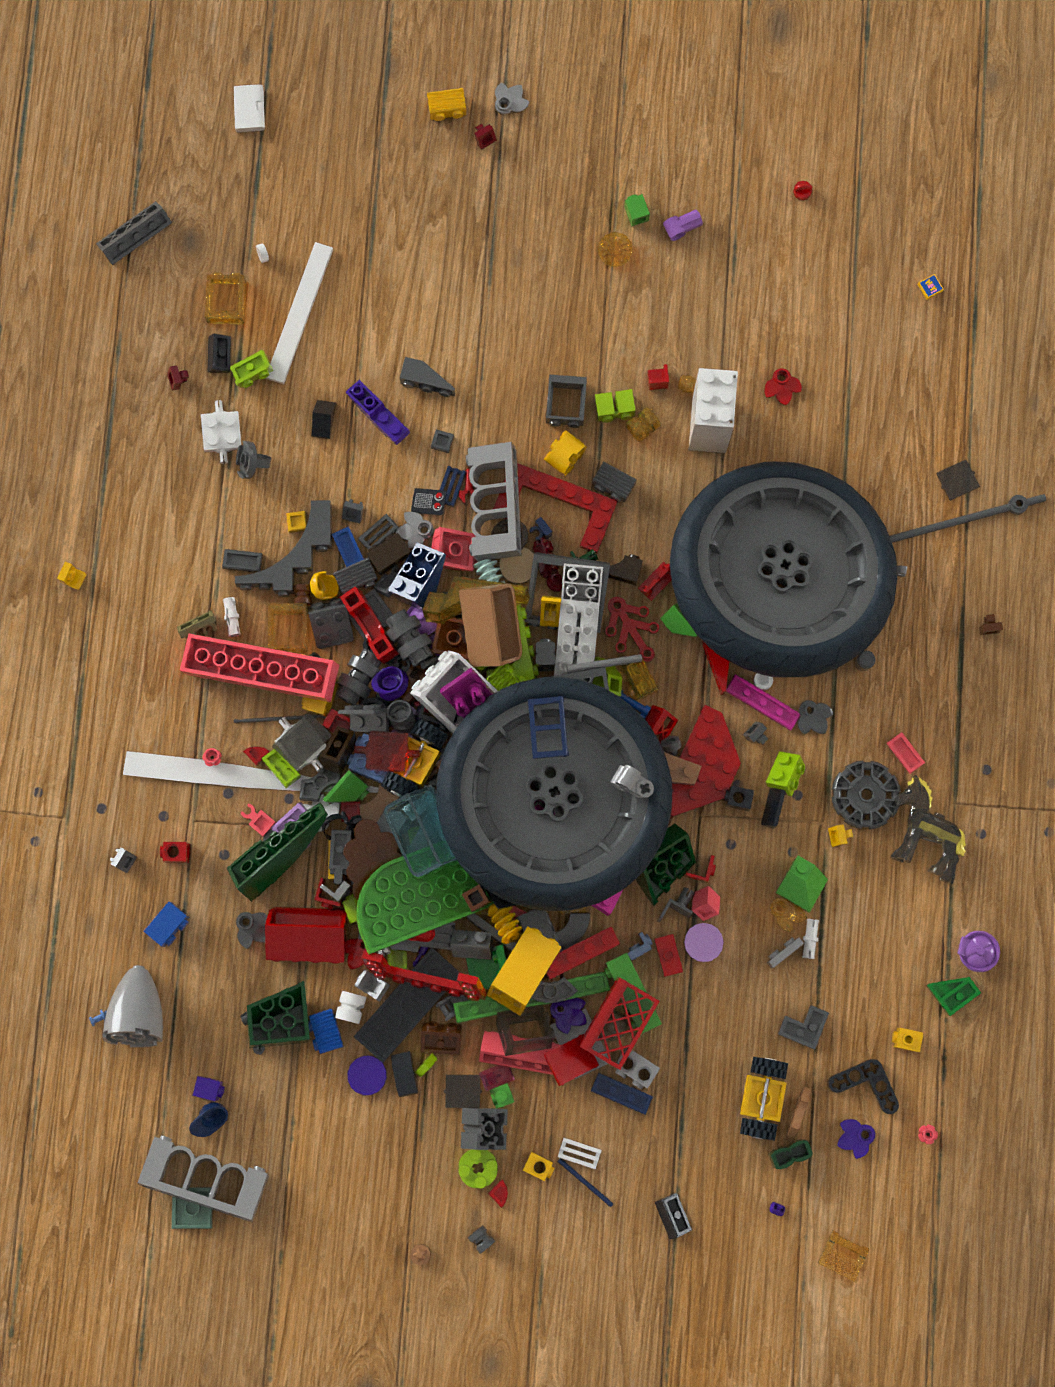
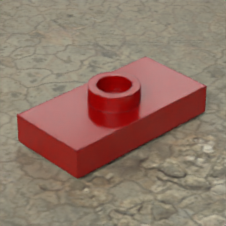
M674 935L655 938L654 941L664 977L682 973L683 968Z

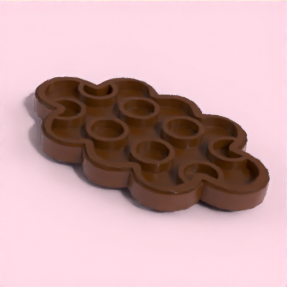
M364 819L357 823L354 829L355 839L348 841L343 849V855L349 862L346 874L354 882L352 893L356 900H358L367 879L379 867L402 856L397 852L399 847L397 837L390 832H381L378 824L371 819Z

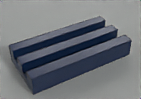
M448 466L440 490H445L450 472H452L453 475L446 492L444 505L454 507L466 471ZM457 474H458V475H460V478H459L458 484H457V486H456V489H455V492H454L452 501L449 502L448 500H449V497H450V494H451V491H452V488H453V485H454L456 476H457Z

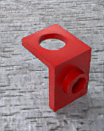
M711 855L709 858L705 877L687 872L685 877L707 883L710 876H714L716 865L713 864L715 856Z
M320 878L314 900L321 902V906L332 909L333 906L342 908V903L320 898L323 890L320 886L325 883V879Z

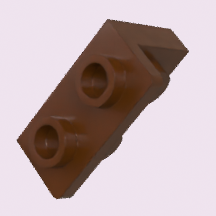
M435 1021L423 1023L420 1053L460 1055L462 1025L452 1022L439 1024Z

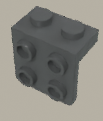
M340 598L332 599L324 604L317 602L308 607L317 648L322 649L349 643L354 640L348 610Z

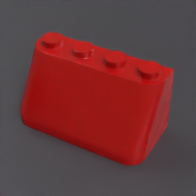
M275 907L270 909L265 923L266 960L274 962L310 961L312 963H344L347 928L346 911L342 909Z

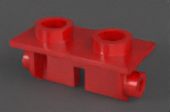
M663 561L638 587L650 601L672 581L670 564H666Z

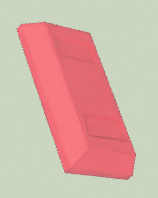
M902 732L886 743L909 774L925 763Z

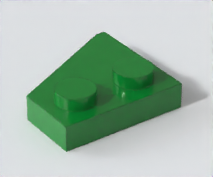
M970 977L926 985L948 1016L953 1015L981 994Z

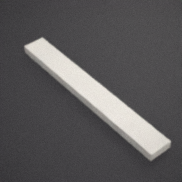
M317 242L313 246L270 363L274 371L270 372V375L266 377L268 380L280 384L285 383L332 255L333 247Z

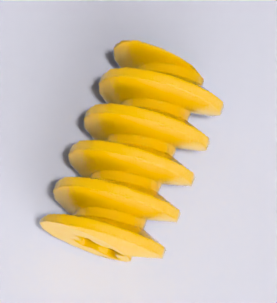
M492 904L488 908V915L492 917L491 921L495 924L494 928L499 930L498 936L502 937L501 942L509 944L521 938L522 934H519V932L523 928L522 926H515L519 923V920H512L516 915L515 913H509L512 907L497 909L496 905Z

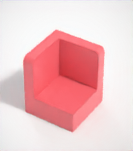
M707 886L694 892L692 911L701 920L705 921L719 915L720 896L711 887Z

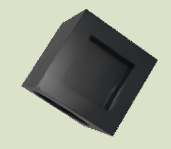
M731 786L730 790H726L724 801L727 802L726 807L749 812L754 790ZM736 793L741 794L743 802H735L733 795Z

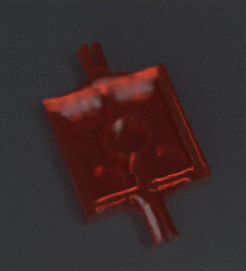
M370 731L367 745H355L354 754L366 755V770L405 773L408 758H420L421 750H409L408 733Z

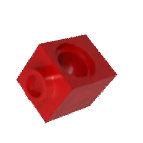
M163 842V846L160 847V858H163L165 863H189L190 844L188 842ZM177 847L179 854L172 858L170 851L172 848Z

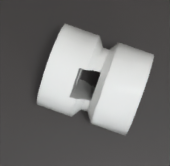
M342 991L339 1000L341 1006L337 1007L335 1018L359 1024L362 1016L360 1009L364 1008L367 997Z

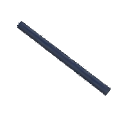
M561 1158L557 1161L609 1207L614 1204Z

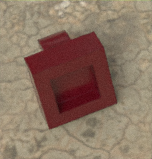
M479 124L475 127L477 132L474 135L481 150L497 141L494 129L490 124L485 127Z
M177 365L170 366L167 372L172 391L179 390L181 384L187 382V378H189L188 371L183 370L179 372Z

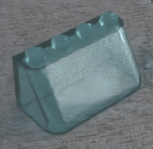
M432 786L410 792L385 807V818L412 875L421 877L457 861L443 835L437 811L436 794Z

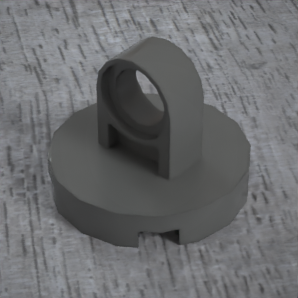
M242 441L243 445H239L236 455V465H240V471H237V474L240 478H252L256 468H270V456L257 454L256 446L253 442Z

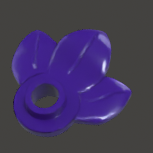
M573 998L551 1005L550 1013L556 1019V1027L559 1031L568 1034L571 1026L587 1024L585 1014L581 1011L586 1004L584 1000ZM562 1007L564 1011L558 1012L557 1008Z
M854 1119L842 1121L840 1126L845 1133L839 1138L837 1146L844 1150H853L856 1159L865 1156L869 1151V1144L875 1139L874 1129L870 1125H861ZM863 1131L868 1132L869 1135L867 1138L862 1137Z

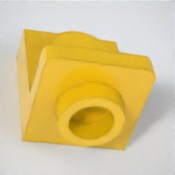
M65 561L57 579L62 584L79 590L86 577V573Z

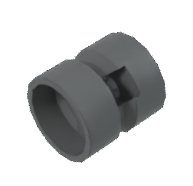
M396 700L388 706L387 716L394 731L398 734L410 733L416 723V717L409 703L404 700Z

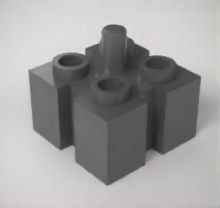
M462 1108V1124H464L463 1129L465 1132H461V1148L506 1150L507 1133H503V1126L507 1125L508 1109Z

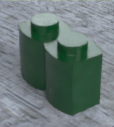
M799 1139L791 1142L787 1147L773 1149L768 1155L773 1168L785 1169L794 1162H802L809 1159L813 1152L807 1140Z

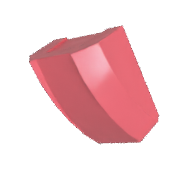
M444 527L435 529L431 548L446 554L443 569L473 571L475 569L474 564L477 563V560L471 556L469 550L472 538L476 537L473 533Z

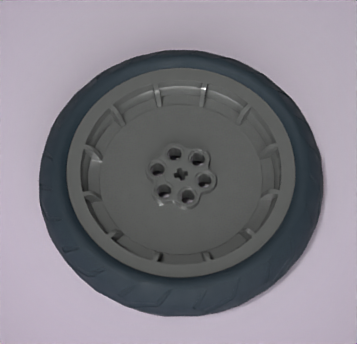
M770 461L740 467L709 483L689 504L677 525L672 541L670 554L672 586L682 614L696 635L716 654L743 669L761 675L778 678L808 677L837 669L862 653L875 640L885 626L894 605L897 586V561L894 547L884 523L872 505L852 486L821 469L794 462ZM784 549H788L791 553H786ZM766 554H771L773 558L767 557ZM801 561V562H803L806 566H802V565H800L798 562ZM762 571H767L770 575H765ZM795 579L801 580L802 583L796 582ZM777 583L782 584L784 588L778 587Z
M543 677L519 682L501 689L487 697L484 703L481 702V705L476 706L463 719L447 743L442 756L437 777L436 803L442 832L448 846L459 864L480 886L501 899L519 906L541 911H566L595 905L610 898L630 885L648 867L663 842L670 820L672 778L666 755L658 738L648 722L630 704L616 694L595 684L564 677ZM564 696L569 756L533 759L528 699ZM559 703L534 706L535 726L560 724ZM561 730L536 732L537 752L563 750ZM620 765H629L641 772V776L652 782L654 791L649 797L637 798L627 791L624 792L617 789L610 782ZM552 769L556 772V776L548 778L545 772ZM572 776L575 782L568 785L564 782V778ZM533 782H538L541 785V789L533 791L530 785ZM640 785V788L642 789L641 792H645V790L643 789L644 785ZM557 789V793H559L560 795H555V797H552L549 791ZM570 795H576L579 801L576 804H571L567 798ZM538 801L543 802L545 808L541 811L534 808V804ZM561 808L564 814L561 817H556L553 815V810Z

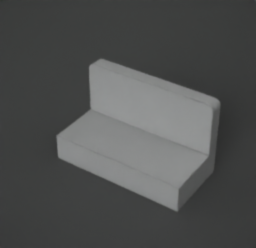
M343 881L335 893L323 884L320 886V888L340 903H343L345 897L352 891V886Z

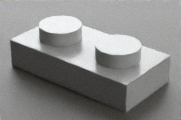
M792 937L784 943L785 948L779 952L777 949L768 956L770 958L767 962L771 968L777 966L804 944L800 938L794 939Z

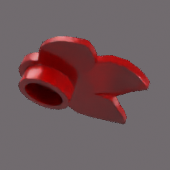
M779 368L773 373L772 379L767 381L764 393L766 398L776 395L777 400L781 404L787 405L791 401L792 393L801 392L802 386L800 381L792 377L787 369ZM784 376L785 380L780 381L778 377Z
M357 938L346 941L345 952L349 954L347 963L351 970L357 969L363 964L366 966L362 955L363 951L367 950L362 946V939Z

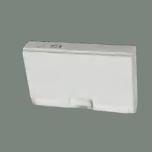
M263 85L234 86L235 130L237 133L265 130Z

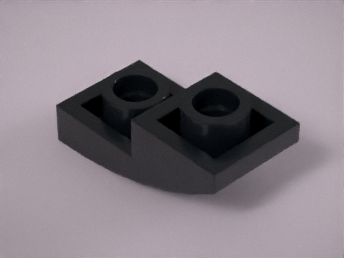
M408 1051L391 1055L398 1096L404 1097L418 1094L412 1053Z

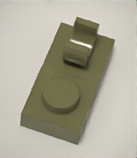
M209 611L177 626V629L182 639L184 637L188 638V634L195 635L201 628L203 633L208 635L206 630L208 626H212L214 631L217 630V627L214 623L216 622L212 611Z

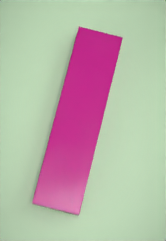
M736 674L726 689L727 693L789 731L792 730L800 717L799 712Z

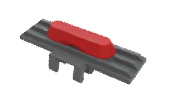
M451 922L391 946V950H405L418 953L419 946L452 950L450 944L455 923Z

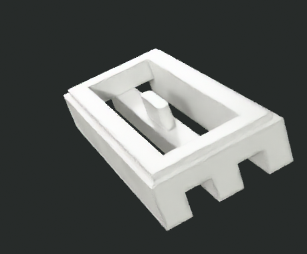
M563 1138L558 1157L596 1169L601 1150ZM566 1143L596 1152V1155L592 1156L565 1147ZM563 1151H567L594 1160L593 1164L564 1155Z

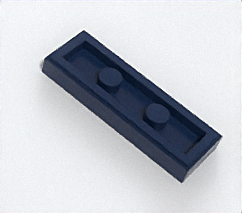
M598 1073L591 1089L596 1094L645 1115L653 1098L649 1094Z

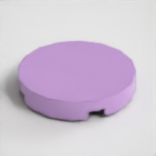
M696 924L685 935V950L696 961H712L722 951V934L712 924Z

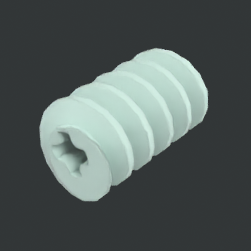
M485 559L474 564V568H478L476 574L481 575L478 578L479 582H484L481 587L505 584V581L499 582L503 575L496 574L500 570V567L494 568V565L498 563L497 560Z

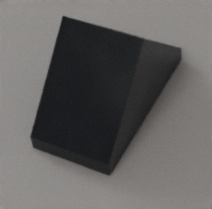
M317 400L312 412V437L331 438L336 402Z

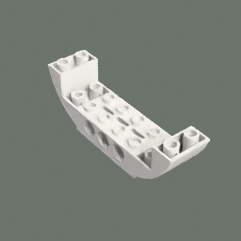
M564 563L554 676L568 674L566 670L567 665L593 662L595 659L603 567ZM585 678L584 680L589 682L591 678Z

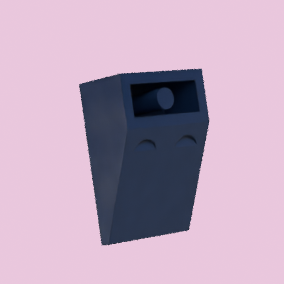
M417 542L388 591L399 601L426 612L436 596L446 554Z

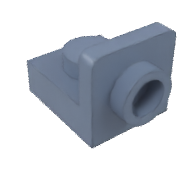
M640 932L638 936L643 945L640 946L637 943L629 948L630 952L627 954L631 961L652 949L650 945L653 943L648 934L644 935L643 932Z

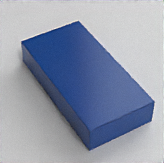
M349 526L332 534L346 567L364 560Z

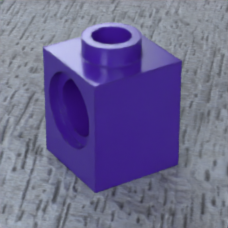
M197 1076L192 1096L218 1101L224 1094L225 1087L222 1086L223 1081Z

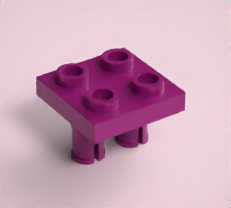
M472 667L440 689V693L453 706L457 715L463 717V719L476 706L481 705V702L484 703L487 697L494 694Z

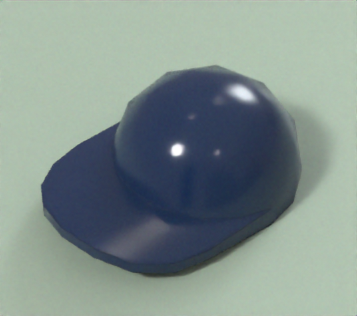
M210 1102L204 1105L199 1115L190 1124V1133L197 1137L210 1136L227 1121V1109L217 1102Z

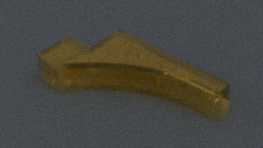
M454 576L448 594L429 592L422 610L426 622L444 624L446 620L462 613L459 590L506 583ZM511 584L514 588L516 603L528 604L530 596L527 586Z

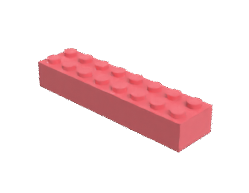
M188 634L180 671L189 676L331 702L339 664L329 659Z

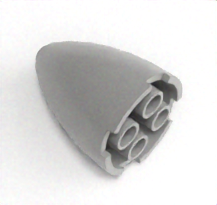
M136 965L129 969L113 993L107 1009L102 1039L107 1043L117 1045L120 1042L124 1045H130V1047L157 1046V1041H163L161 1001L154 980L144 966Z

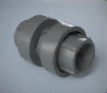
M403 609L386 620L390 628L386 634L392 643L399 642L401 647L397 652L403 661L410 660L412 665L416 667L433 656L429 649L433 642L427 633L420 634L418 631L422 625L416 615L409 616L406 610Z
M363 649L359 656L352 655L347 664L351 670L348 674L341 673L336 681L340 688L335 695L350 705H356L359 699H367L372 691L367 686L373 677L381 671L378 668L382 662L376 658L374 653Z

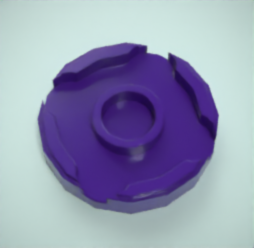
M361 1056L355 1059L347 1073L351 1088L356 1093L362 1095H373L379 1092L387 1079V1070L384 1064L373 1056Z

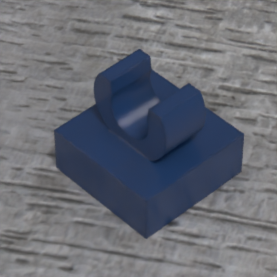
M542 517L538 518L535 521V526L529 530L530 534L534 531L540 533L535 538L536 541H539L541 537L549 539L552 536V530Z

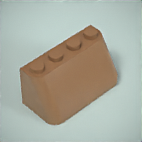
M497 584L459 590L469 664L472 667L502 666L519 660L522 656V644L513 586L511 584Z

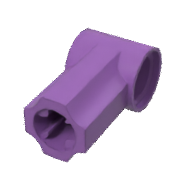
M693 210L680 217L673 216L663 223L671 241L678 240L686 232L703 225L701 215L697 210Z

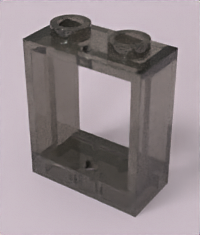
M543 1004L526 1007L521 1016L511 1010L497 1012L496 1026L505 1056L551 1048L552 1041L555 1040L554 1029L549 1026V1013L545 1012ZM538 1020L543 1037L520 1041L513 1040L509 1025Z

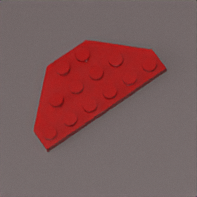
M704 705L680 756L681 759L700 765L701 769L693 786L672 783L671 816L673 817L723 800L726 790H729L741 765L723 713L707 705Z

